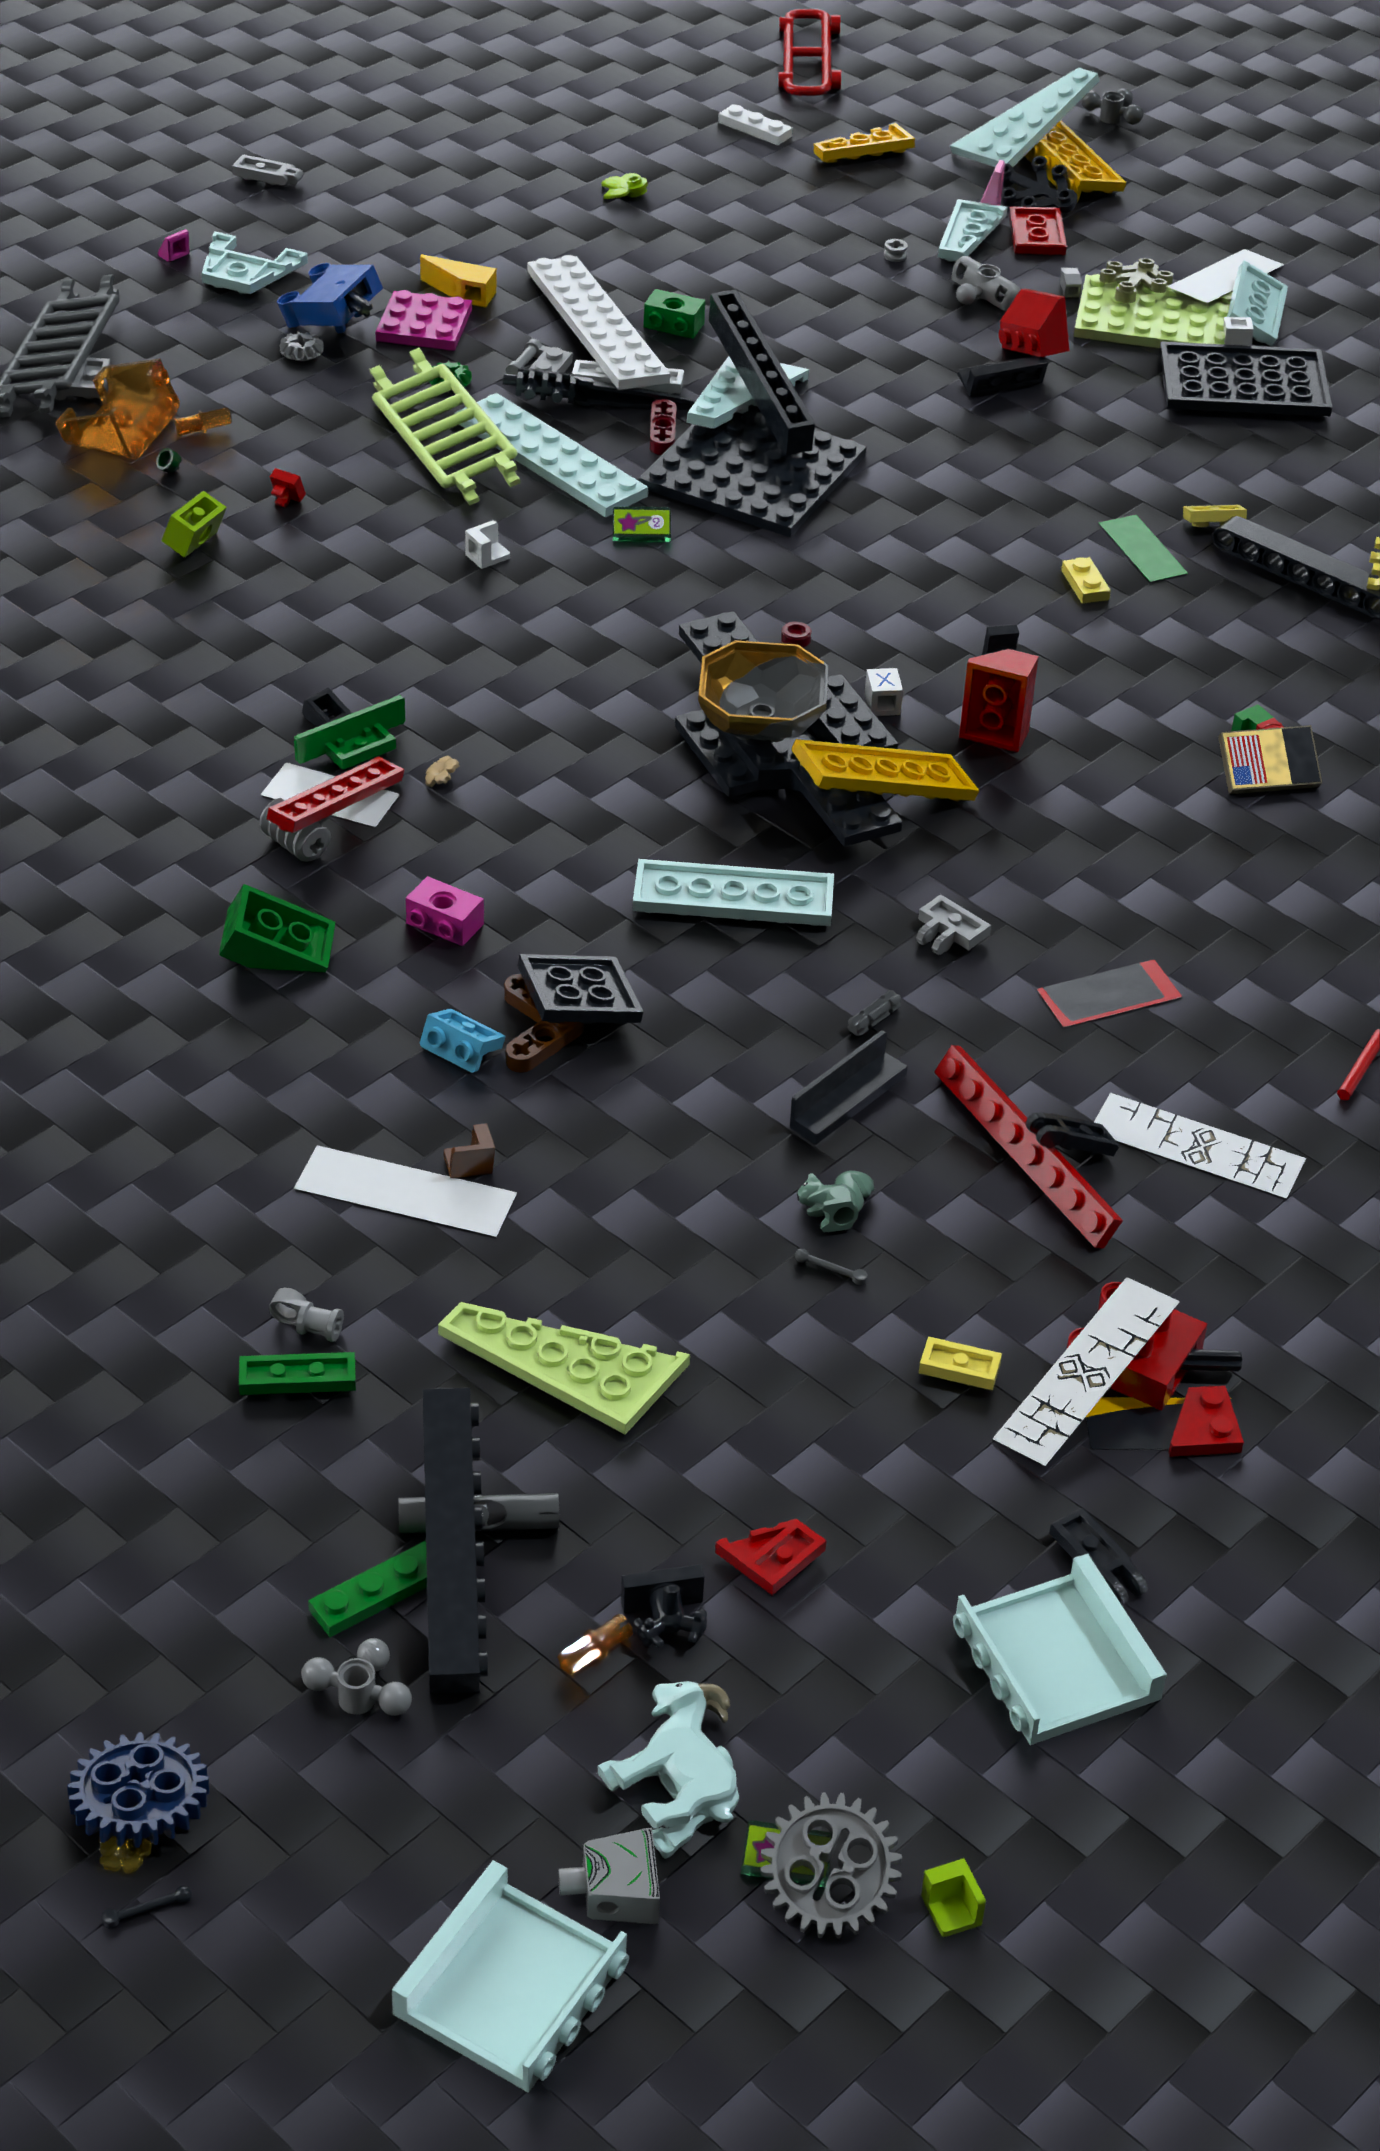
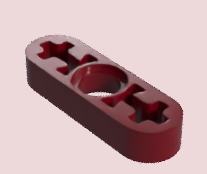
M661 399L652 403L649 448L652 453L662 455L675 442L677 406L671 400Z

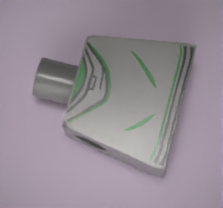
M652 1828L589 1840L583 1844V1867L558 1869L560 1895L585 1894L587 1916L589 1918L659 1924L660 1894Z

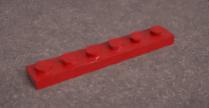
M378 756L269 807L266 819L278 825L281 830L294 833L402 781L405 769Z

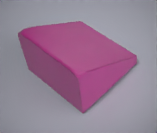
M185 229L166 237L158 251V256L167 262H171L190 254L188 230Z

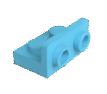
M450 1008L427 1015L420 1046L474 1073L479 1070L483 1055L502 1049L506 1036Z

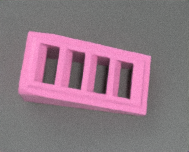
M999 160L996 164L980 203L1001 206L1005 162L1003 160Z

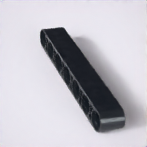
M1239 516L1231 517L1214 531V544L1221 551L1370 617L1380 618V589H1367L1369 577L1375 579L1380 577Z

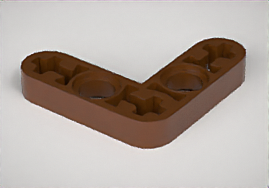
M515 974L505 980V1001L537 1022L534 1026L510 1041L505 1049L506 1066L514 1072H528L581 1036L584 1032V1023L561 1022L555 1024L542 1021L522 975ZM541 1036H549L552 1037L553 1040L543 1042L537 1040V1038Z

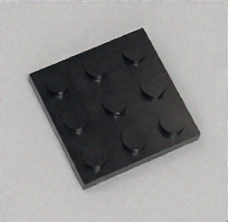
M519 954L517 966L542 1021L555 1024L561 1022H581L584 1024L606 1022L618 1025L641 1023L644 1011L617 957Z

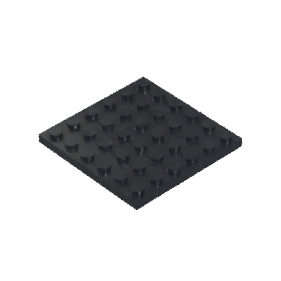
M748 408V411L744 413H733L731 420L714 429L692 424L639 477V482L646 485L650 492L791 538L866 456L867 446L858 444L853 440L832 436L828 432L814 430L812 451L785 455L762 413Z

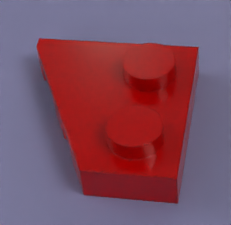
M798 1519L779 1523L772 1528L763 1527L749 1532V1538L729 1543L727 1537L722 1538L715 1545V1553L771 1595L775 1594L826 1550V1540Z

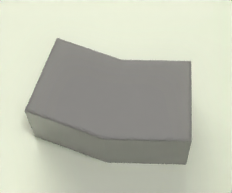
M1061 268L1060 285L1065 297H1080L1082 281L1078 268Z

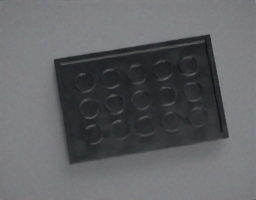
M1160 342L1159 354L1167 409H1174L1176 411L1188 409L1203 412L1227 411L1233 414L1249 412L1258 415H1265L1267 413L1282 414L1284 416L1309 415L1315 418L1331 416L1332 402L1321 349Z

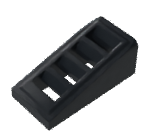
M329 687L305 699L302 708V714L316 727L352 714Z

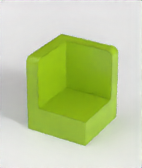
M965 1858L924 1871L921 1897L941 1936L947 1937L982 1925L986 1900Z

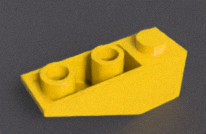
M421 254V280L448 296L472 300V305L487 307L496 294V268Z

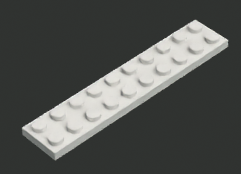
M565 255L559 259L539 258L537 261L527 262L528 274L618 390L670 383V372L578 257Z

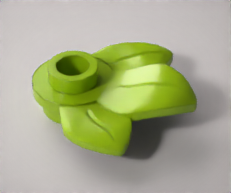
M627 173L622 177L612 176L602 181L601 185L609 188V190L603 195V199L620 198L626 195L629 197L641 196L647 192V179L635 173Z

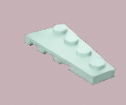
M958 199L940 243L938 258L956 262L962 256H969L1007 216L1008 207Z

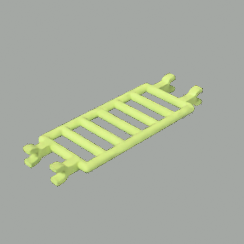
M420 348L409 352L410 357L415 363L413 369L417 375L393 385L386 377L380 365L370 369V373L376 381L373 382L374 387L378 391L373 394L372 400L441 487L449 488L456 485L470 506L480 501L479 496L474 491L476 484L472 479H469L497 467L510 487L521 483L520 478L515 473L517 465L510 461L517 456V450L446 365L439 364L432 367ZM440 376L444 380L391 405L387 401L394 396ZM450 390L456 394L402 419L398 415L400 412ZM461 404H464L467 408L415 432L409 429V427ZM476 418L479 422L425 447L421 444V441L470 419ZM484 432L490 435L489 438L437 461L432 457ZM499 446L502 450L450 475H446L443 471L494 447Z

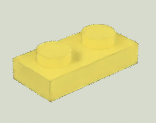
M1240 505L1183 507V518L1195 527H1207L1209 522H1220V525H1222L1233 516L1245 519L1247 517V509Z
M1079 557L1062 562L1061 571L1082 604L1110 599L1111 590L1090 557Z
M928 1336L920 1361L919 1374L993 1390L1001 1364L1002 1353Z

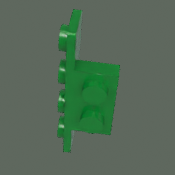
M398 695L296 735L294 737L295 760L302 764L326 754L344 770L396 749V738L387 730L405 723V699Z

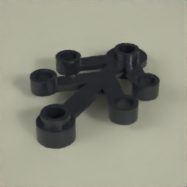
M1037 156L1032 160L1033 171L1036 172L1038 182L1016 173L1010 164L1005 163L1003 187L1017 184L1027 190L1016 192L1014 188L1004 189L1002 191V202L1004 204L1012 205L1017 201H1021L1022 207L1060 208L1062 213L1070 212L1075 208L1078 198L1076 192L1067 187L1066 178L1068 174L1065 165L1059 164L1052 168L1053 180L1057 181L1058 190L1049 187L1046 173L1048 165L1047 159L1044 156ZM1042 196L1047 197L1046 199L1036 201L1035 199L1037 197Z

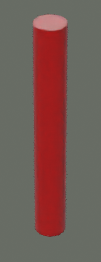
M1380 1029L1374 1031L1339 1088L1337 1095L1340 1099H1350L1380 1050Z

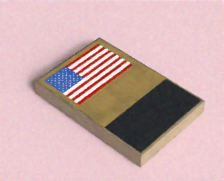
M1311 725L1221 732L1218 736L1229 794L1317 788L1322 784Z

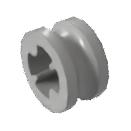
M889 239L885 242V259L892 262H901L907 258L906 250L908 245L905 241Z

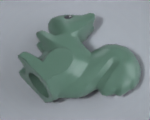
M849 1170L839 1174L833 1185H823L813 1173H810L806 1182L798 1190L797 1200L801 1204L811 1207L807 1210L809 1216L821 1217L825 1215V1219L820 1225L823 1232L851 1229L857 1220L858 1212L864 1205V1198L870 1196L871 1192L874 1191V1182L869 1175L861 1171Z

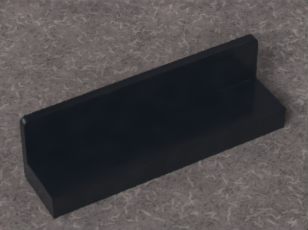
M881 1030L796 1093L791 1101L789 1128L812 1143L818 1144L905 1078L908 1066L885 1052L887 1033Z

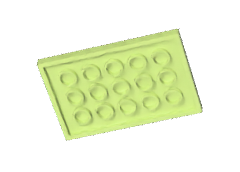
M1100 274L1085 276L1074 337L1160 348L1161 341L1224 344V317L1228 315L1233 292H1229L1206 303L1169 287H1166V292L1163 293L1153 292L1141 282L1136 287V301L1133 303H1122L1115 300L1116 287L1122 281L1105 283L1099 280Z

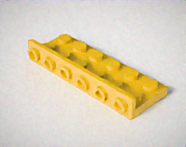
M1062 120L1025 155L1031 163L1037 156H1044L1047 159V178L1056 187L1057 181L1053 180L1052 168L1059 164L1065 165L1068 174L1066 178L1067 187L1076 192L1078 200L1081 191L1087 193L1092 192V190L1104 193H1112L1113 191L1123 192L1126 181Z

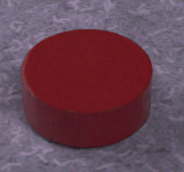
M802 622L787 623L782 627L781 641L783 644H798L802 648L806 647L811 642V628Z

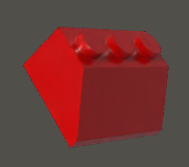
M1026 288L1021 289L1000 320L999 340L1002 348L1038 357L1070 351L1065 296Z
M1006 649L969 658L960 723V738L1019 752L1029 732L1039 656Z

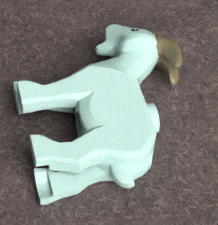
M685 1681L655 1686L652 1698L656 1703V1707L652 1710L651 1714L653 1717L669 1714L670 1718L658 1728L648 1746L641 1752L622 1761L609 1760L598 1765V1775L612 1792L619 1787L624 1790L645 1777L659 1776L661 1783L675 1800L667 1804L647 1803L642 1805L641 1811L645 1819L655 1829L652 1830L654 1846L664 1859L672 1856L681 1846L691 1840L695 1830L702 1824L714 1819L722 1823L730 1822L733 1819L731 1812L739 1801L736 1771L733 1769V1761L730 1754L723 1746L716 1748L701 1731L706 1709L716 1713L723 1723L728 1721L727 1709L730 1707V1699L721 1687L714 1684Z

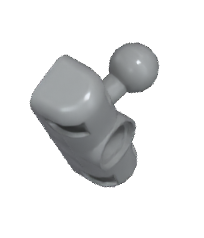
M968 256L960 257L954 264L952 280L961 285L956 291V297L961 304H971L978 297L1007 311L1021 289L1018 285L1001 276L1000 269L994 265L981 264ZM965 272L963 279H960V278L957 276V275H959V274ZM999 292L1004 294L1002 302H999L996 298L999 296Z

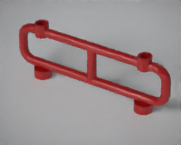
M795 9L786 13L785 17H779V32H784L783 72H779L778 87H784L786 92L795 96H820L829 92L830 89L841 90V70H832L831 73V34H840V15H831L830 18L827 12L820 9ZM820 19L822 47H793V20ZM793 57H822V85H793Z

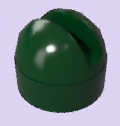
M170 448L162 449L156 459L157 467L167 473L178 471L180 469L179 465L182 462L180 455Z

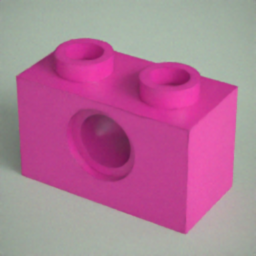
M427 876L406 897V923L463 946L484 925V899Z

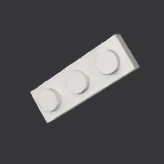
M731 105L718 115V123L775 145H780L792 137L793 127L785 125L779 120L764 117L761 113L743 109L740 105Z

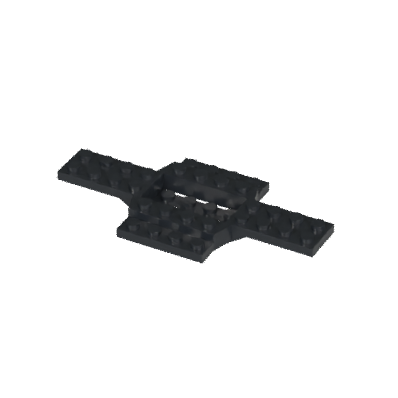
M734 611L679 624V636L701 664L703 656L735 640L758 642ZM843 675L829 676L826 710L810 726V729L821 742L898 749V742ZM703 710L691 711L675 716L676 729L728 798L757 790L786 789L801 791L844 847L901 832L902 820L881 794L859 790L851 792L846 789L837 788L826 790L814 783L806 769L800 765V761L792 759L796 757L791 751L796 739L816 741V738L810 735L807 730L798 737L786 738L781 742L754 739L741 740L712 724Z

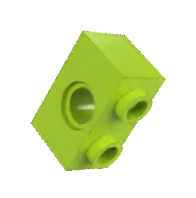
M202 491L170 516L161 541L183 557L188 556L217 533L227 507L205 491Z

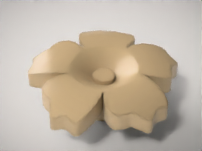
M444 756L438 762H434L426 771V785L433 787L436 782L438 784H446L447 781L451 780L449 773L455 772L456 768L459 767L457 759Z

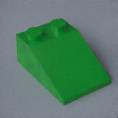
M243 884L228 908L219 956L248 968L326 972L329 965L336 922Z

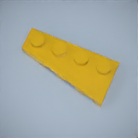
M897 123L889 124L888 130H882L880 127L873 128L869 135L857 132L851 134L849 140L838 137L814 143V154L823 162L833 163L840 158L859 159L861 155L868 154L871 156H881L883 152L889 151L902 153L906 149L915 148V138Z

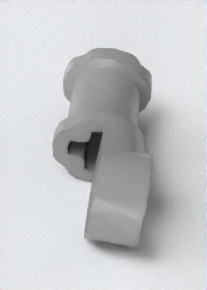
M285 1287L280 1288L269 1305L270 1314L276 1320L296 1326V1331L299 1334L309 1332L325 1336L327 1341L334 1342L341 1333L344 1320L343 1310L334 1309L330 1311L314 1307L313 1303L306 1301V1298L297 1290ZM282 1303L288 1304V1305H290L291 1307H293L294 1309L288 1308V1307H286L285 1305H283Z

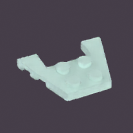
M215 231L212 236L213 241L209 246V255L206 257L203 267L202 283L213 285L216 288L235 290L241 294H251L308 263V254L286 248L273 261L234 252L232 250L237 246L236 236Z

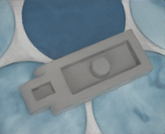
M243 154L232 165L233 175L240 176L246 180L264 181L270 185H285L286 183L296 185L304 176L303 171L292 164Z

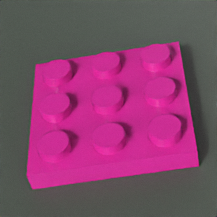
M407 290L393 291L375 331L376 341L455 351L472 311V300H466L457 296L451 298L442 297L432 293L417 294Z

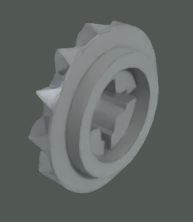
M309 332L287 334V337L281 339L280 352L283 356L292 360H311L323 352V341L319 339L318 335H310Z

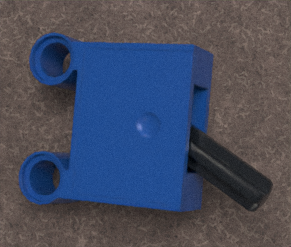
M321 263L308 271L312 285L301 295L297 291L288 292L278 298L277 304L288 327L334 326L337 333H343L346 331L345 325L353 316L357 318L362 315L365 317L371 315L370 310L373 309V306L369 301L383 289L374 265H330V263Z

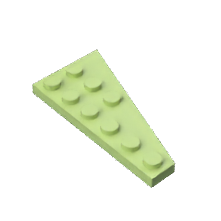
M460 1302L438 1324V1335L623 1434H626L690 1365V1354L677 1351L676 1356L657 1352L656 1346L643 1344L642 1348L621 1344L617 1337L564 1325L559 1330L542 1326V1320L529 1317L524 1322L507 1318L503 1311Z

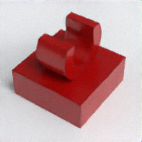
M277 468L273 470L270 479L273 485L271 494L278 497L275 500V504L286 507L290 500L301 503L306 492L300 476Z

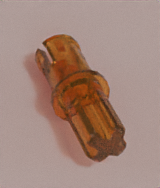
M228 408L205 413L200 410L196 415L175 418L174 423L177 434L180 437L199 431L207 433V429L231 424L232 417Z
M618 1613L597 1629L586 1630L583 1633L582 1639L559 1653L557 1658L560 1668L568 1674H574L593 1660L604 1659L608 1654V1650L633 1635L630 1622L620 1628V1624L626 1621L627 1618Z

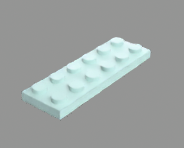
M638 859L633 911L831 926L834 874Z

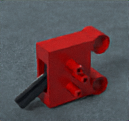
M1110 1282L1102 1287L1098 1311L1122 1282ZM1174 1309L1110 1388L1162 1411L1188 1370L1240 1371L1242 1367V1354L1239 1351L1202 1350L1208 1324ZM1078 1328L1070 1333L1067 1348L1084 1328Z

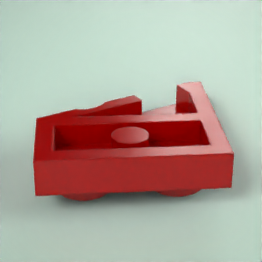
M1226 1385L1189 1387L1168 1451L1169 1457L1242 1453L1244 1440Z

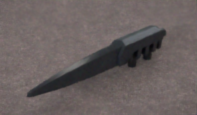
M519 367L518 375L504 373L503 385L516 386V396H521V393H524L526 399H533L536 394L540 395V400H546V396H552V400L555 403L561 402L563 398H568V403L573 404L574 401L581 406L591 407V404L651 409L654 401L666 399L676 404V410H690L696 402L693 399L642 388L618 390L613 383L594 381L593 378L579 374Z

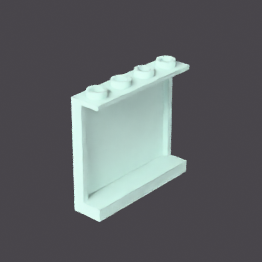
M1088 1553L1073 1558L1071 1574L973 1607H971L965 1595L958 1596L957 1610L953 1616L955 1630L960 1638H965L968 1642L975 1664L979 1669L983 1668L990 1679L995 1697L998 1700H1003L1009 1710L1014 1728L1018 1732L1022 1731L1030 1745L1162 1699L1166 1672Z
M493 1860L393 1987V2015L529 2093L538 2079L545 2080L555 2065L556 2054L563 2045L569 2046L574 2041L585 2014L588 2011L594 2012L598 2008L604 1997L605 1987L612 1977L618 1979L624 1972L629 1961V1955L626 1954L627 1934L621 1931L612 1942L509 1885L508 1868Z

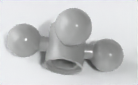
M370 1638L362 1642L357 1650V1658L349 1659L342 1663L337 1672H335L331 1662L322 1657L308 1660L302 1668V1680L309 1689L322 1691L329 1686L338 1688L339 1705L350 1714H363L369 1711L376 1701H379V1705L385 1713L398 1716L405 1713L412 1702L411 1692L403 1683L390 1682L384 1687L375 1685V1672L383 1669L390 1658L388 1646L380 1639Z

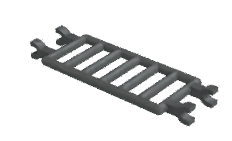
M113 274L103 275L100 282L101 288L96 296L80 298L79 293H73L74 279L63 280L61 293L57 300L45 303L0 377V418L11 416L13 403L17 396L21 394L33 393L35 399L41 398L40 413H49L53 410L54 398L58 391L67 390L71 387L120 301L119 290L113 289V281L115 279ZM104 306L103 308H97V309H88V310H79V311L53 313V312H55V311H64V310H73V309H82V308H91V307ZM96 320L95 322L45 327V325ZM87 334V336L36 341L37 339ZM79 348V350L28 355V353ZM71 362V364L19 370L20 367ZM62 377V379L10 384L15 381Z

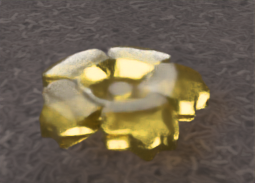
M112 1836L104 1843L100 1842L99 1838L100 1852L103 1855L99 1860L104 1869L119 1871L122 1866L125 1873L137 1871L143 1864V1858L151 1854L152 1842L146 1840V1838L142 1839L140 1847L137 1848L134 1845L133 1839H127L121 1847H118L117 1837Z

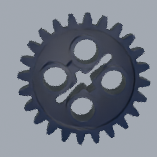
M138 1732L135 1741H129L123 1734L120 1735V1744L113 1745L105 1740L103 1741L104 1751L101 1752L93 1748L89 1749V1760L78 1759V1770L70 1772L71 1783L67 1784L70 1814H75L76 1825H86V1834L88 1836L100 1831V1842L102 1843L109 1840L112 1836L117 1837L118 1847H121L127 1839H133L135 1847H140L143 1838H149L154 1845H157L158 1835L165 1834L170 1839H174L175 1827L188 1830L190 1829L189 1818L200 1819V1808L207 1807V1794H210L207 1765L201 1764L200 1753L190 1754V1744L188 1743L177 1748L176 1737L169 1738L165 1743L160 1742L159 1733H155L150 1740H144L142 1732Z

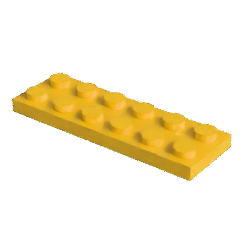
M796 739L791 748V751L800 761V765L806 769L814 783L826 790L837 788L846 789L851 792L859 790L870 791L876 794L893 793L904 797L915 795L924 796L929 799H934L935 797L948 798L953 801H975L980 791L951 754Z

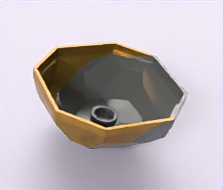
M735 640L702 657L698 702L712 724L726 733L734 735L741 740L754 739L781 742L786 738L800 736L825 712L828 664L798 644Z

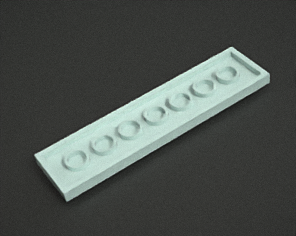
M498 393L489 395L487 398L477 402L517 450V456L514 460L604 517L614 514V509L622 510L648 497V487ZM465 407V408H463V409H461V410H459V411H456L455 414L458 413V412H460V411H463V410H465V409H467V408ZM473 418L459 425L468 428L479 422L476 418ZM484 432L478 435V437L484 440L489 438L490 435Z

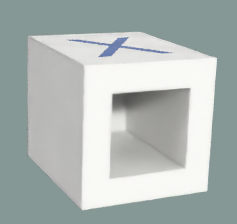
M897 668L867 669L865 683L867 706L876 716L901 715L903 688Z

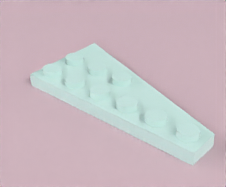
M1082 68L1075 69L951 144V152L996 167L999 160H1003L1014 167L1099 82L1098 73Z
M729 356L688 411L687 423L714 429L731 420L733 413L748 411L750 404L757 406ZM780 363L793 387L797 380L801 382L808 380L809 369Z

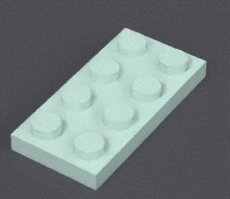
M1244 260L1237 271L1227 317H1251L1253 338L1260 343L1272 346L1278 337L1288 286Z

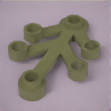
M1141 258L1139 262L1128 266H1123L1121 262L1109 261L1107 262V268L1101 269L1099 280L1105 283L1122 281L1116 287L1115 300L1122 303H1133L1136 301V287L1141 282L1148 286L1151 291L1163 293L1166 292L1167 285L1172 284L1173 273L1158 271L1159 266L1154 264V260L1148 258Z

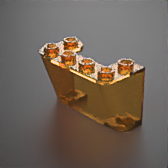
M160 358L104 366L92 380L103 403L96 414L76 417L73 408H67L55 424L62 439L69 445L139 459L176 415L180 401ZM104 378L108 382V392L104 388Z

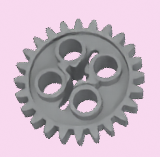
M823 1792L820 1805L814 1806L811 1799L806 1796L804 1797L805 1810L802 1812L792 1804L788 1806L791 1817L789 1822L781 1817H776L775 1824L781 1831L780 1834L774 1832H767L766 1840L774 1848L761 1849V1857L772 1862V1864L760 1868L761 1876L771 1877L774 1880L764 1886V1891L766 1894H779L773 1902L774 1910L784 1906L789 1908L785 1916L787 1923L793 1921L797 1916L802 1918L801 1932L803 1933L812 1923L817 1925L819 1938L823 1937L826 1927H833L836 1938H841L842 1926L848 1925L856 1935L859 1931L858 1920L863 1919L870 1926L875 1924L872 1913L873 1909L886 1914L888 1907L882 1899L883 1896L888 1898H896L897 1891L888 1882L901 1881L902 1873L890 1868V1866L902 1862V1854L889 1852L890 1849L898 1844L897 1836L884 1838L883 1835L889 1828L888 1820L875 1824L874 1820L877 1809L874 1807L863 1814L860 1812V1798H857L852 1806L848 1807L845 1806L844 1793L839 1794L836 1804H830L826 1792ZM820 1826L827 1828L832 1834L830 1842L821 1846L813 1844L808 1838L809 1832L813 1828ZM848 1830L849 1836L839 1853L838 1867L840 1869L834 1868L831 1871L821 1899L815 1901L813 1899L814 1892L824 1875V1863L821 1860L825 1862L831 1860L841 1832ZM855 1845H864L870 1849L872 1857L868 1862L858 1864L849 1858L848 1851ZM804 1866L811 1869L815 1877L808 1885L800 1886L791 1880V1872L797 1867ZM841 1884L849 1886L854 1891L855 1897L847 1904L836 1903L830 1896V1892L835 1886Z

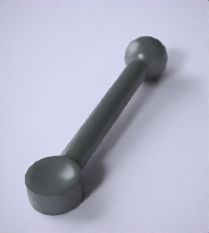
M798 1249L795 1252V1259L799 1263L807 1261L848 1276L857 1285H863L867 1281V1272L862 1269L855 1271L809 1255L806 1249Z

